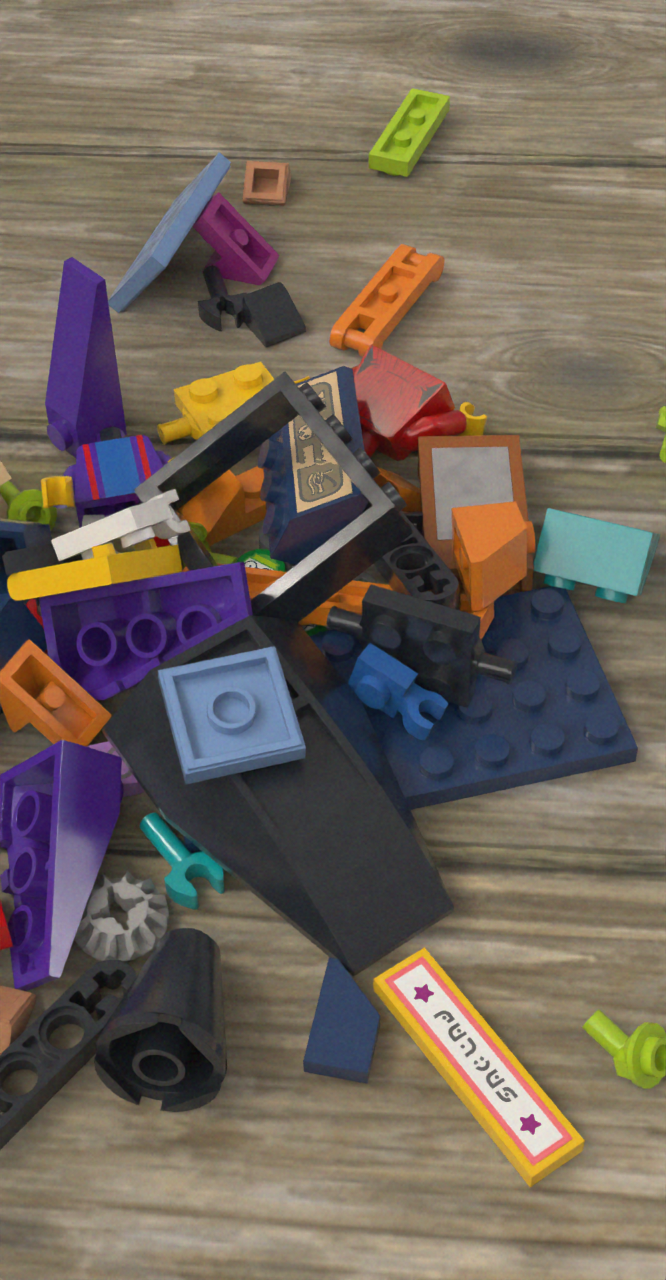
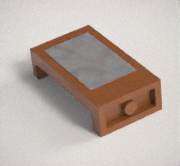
M519 435L418 437L417 471L420 480L421 511L423 513V538L457 577L460 594H465L452 555L451 508L516 501L524 521H529ZM527 554V576L501 596L532 590L534 573L533 554Z

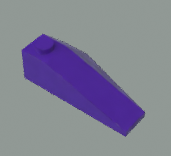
M71 257L65 260L63 265L45 407L49 423L47 434L51 442L57 449L61 451L66 450L76 458L77 448L83 444L95 443L96 436L101 430L108 427H116L121 429L125 435H127L106 281L103 277Z
M244 562L39 597L48 656L96 701L114 697L141 682L147 673L156 666L245 617L253 615Z
M60 740L0 774V847L7 849L9 869H6L0 875L2 892L13 894L15 910L10 916L7 925L13 947H10V956L15 989L29 991L61 977L120 813V804L124 794V786L121 781L122 757Z

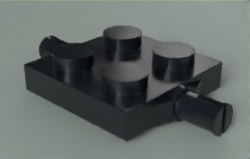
M372 584L362 599V615L332 606L327 617L326 628L357 637L362 647V652L369 643L375 645L418 673L415 684L427 691L441 695L447 702L468 708L475 693L478 675L511 685L517 669V661L485 652L479 637L481 617Z

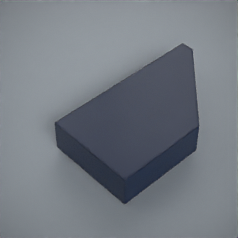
M329 957L303 1060L304 1072L367 1084L380 1029V1014L339 959Z

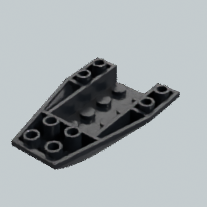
M249 615L165 661L147 673L103 727V734L118 755L122 757L123 762L164 819L331 958L339 959L353 977L453 912V903L361 700L296 620ZM275 646L306 746L305 758L185 784L159 685L158 670Z

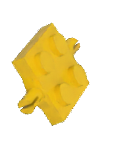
M262 362L239 366L235 370L214 377L198 379L189 385L173 389L175 404L183 417L157 425L161 442L165 445L168 442L186 436L198 440L272 382L274 378ZM306 376L305 378L294 381V383H300L302 381L310 379V377Z

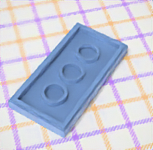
M220 152L174 200L109 298V306L118 313L120 311L123 312L166 268L228 172L231 162Z

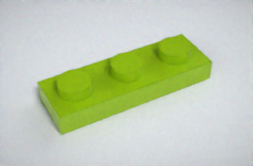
M412 88L370 151L369 169L383 171L393 176L401 175L408 177L449 112L450 96Z

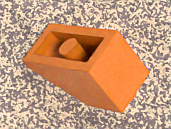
M516 501L451 508L452 555L471 611L485 609L527 576V554L535 552V533L532 522L524 521Z

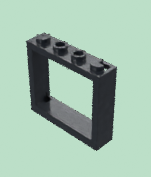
M285 371L145 480L134 491L142 503H146L157 495L175 489L179 500L169 504L173 516L172 519L175 522L184 521L186 519L179 511L180 507L299 415L371 504L369 509L251 600L253 616L289 619L299 622L414 532L400 514V511L407 504L392 484L387 482L381 488L378 486L374 478L380 474V471L361 447L353 453L347 448L346 445L353 439L337 417L332 414L325 420L320 412L326 406L308 382L299 388ZM190 525L191 531L168 539L171 545H178L180 558L189 571L218 566Z

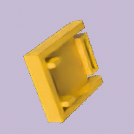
M154 538L135 544V551L116 554L112 543L92 547L94 558L11 574L7 580L8 592L12 599L21 601L183 572L178 545L157 548Z

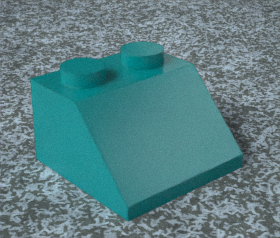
M547 508L534 560V571L545 573L544 584L574 591L577 581L597 586L596 597L626 603L628 594L634 596L642 594L661 534Z

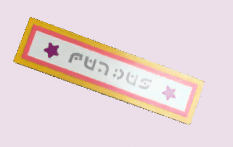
M425 947L373 979L374 992L529 1187H532L583 1151L585 1140Z

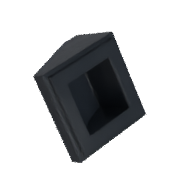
M281 282L243 296L244 323L265 347L306 332V326L287 289Z

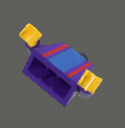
M105 428L98 433L95 443L83 444L77 448L76 464L69 466L62 476H52L41 480L43 508L54 506L60 509H69L76 506L79 528H81L84 515H105V517H108L128 507L142 504L134 489L174 458L164 451H155L147 436L125 437L124 432L119 428Z

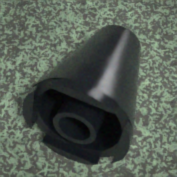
M178 928L162 936L98 1035L94 1058L95 1071L105 1086L120 1098L139 1105L141 1096L162 1101L160 1111L183 1112L197 1109L210 1103L220 1091L227 1072L221 954L217 943L200 930Z

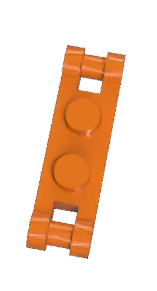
M401 244L336 321L330 334L329 342L331 347L343 351L352 348L358 350L361 357H364L371 344L382 349L383 342L429 284L439 280L444 268V257L434 253H428L426 256L418 254L416 248ZM358 328H362V329H365L366 331L363 333V332H360V331H357V330H358Z

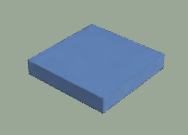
M275 646L158 670L159 685L185 784L305 758L306 746Z

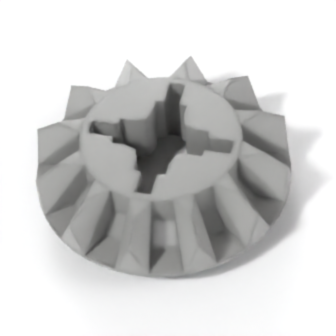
M128 870L123 878L109 879L102 874L99 883L92 888L74 938L76 943L85 953L102 961L112 959L125 962L145 955L158 944L167 930L169 912L165 894H161L155 888L151 878L144 881L135 879ZM116 902L117 905H121L124 911H128V930L124 931L121 923L117 924L114 917H110L111 903Z

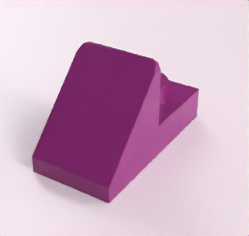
M219 192L210 198L192 226L215 250L202 272L206 267L214 265L220 269L224 279L261 285L267 279L280 256Z

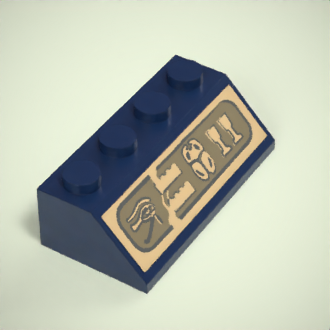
M342 366L296 384L300 388L308 382L326 406L320 412L325 420L332 414L337 417L353 439L346 445L352 453L360 447L364 450L352 368ZM299 415L261 444L258 467L263 469L264 480L260 498L266 502L267 512L263 523V533L269 536L270 558L297 565L360 516L368 501Z

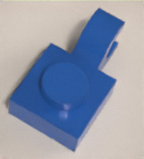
M371 643L367 645L358 657L348 681L350 688L367 706L380 709L392 718L400 712L407 732L420 740H426L434 724L423 718L419 712H427L440 720L448 706V702L441 695L427 691L414 683L418 673Z

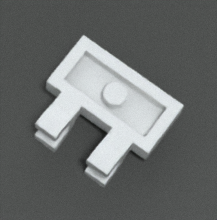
M176 490L167 491L151 498L146 503L128 507L113 515L52 539L51 542L58 560L61 561L81 554L83 560L94 558L92 547L111 543L119 553L135 551V544L151 539L155 535L161 539H170L191 531L187 520L175 522L172 519L173 516L169 504L179 500Z

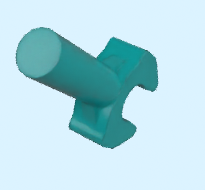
M150 813L141 820L139 824L140 829L172 867L171 872L165 876L164 881L166 893L173 902L193 910L199 908L197 891L192 883L189 882L196 877L206 878L218 893L222 894L225 892L224 869L204 852L190 853L158 813Z

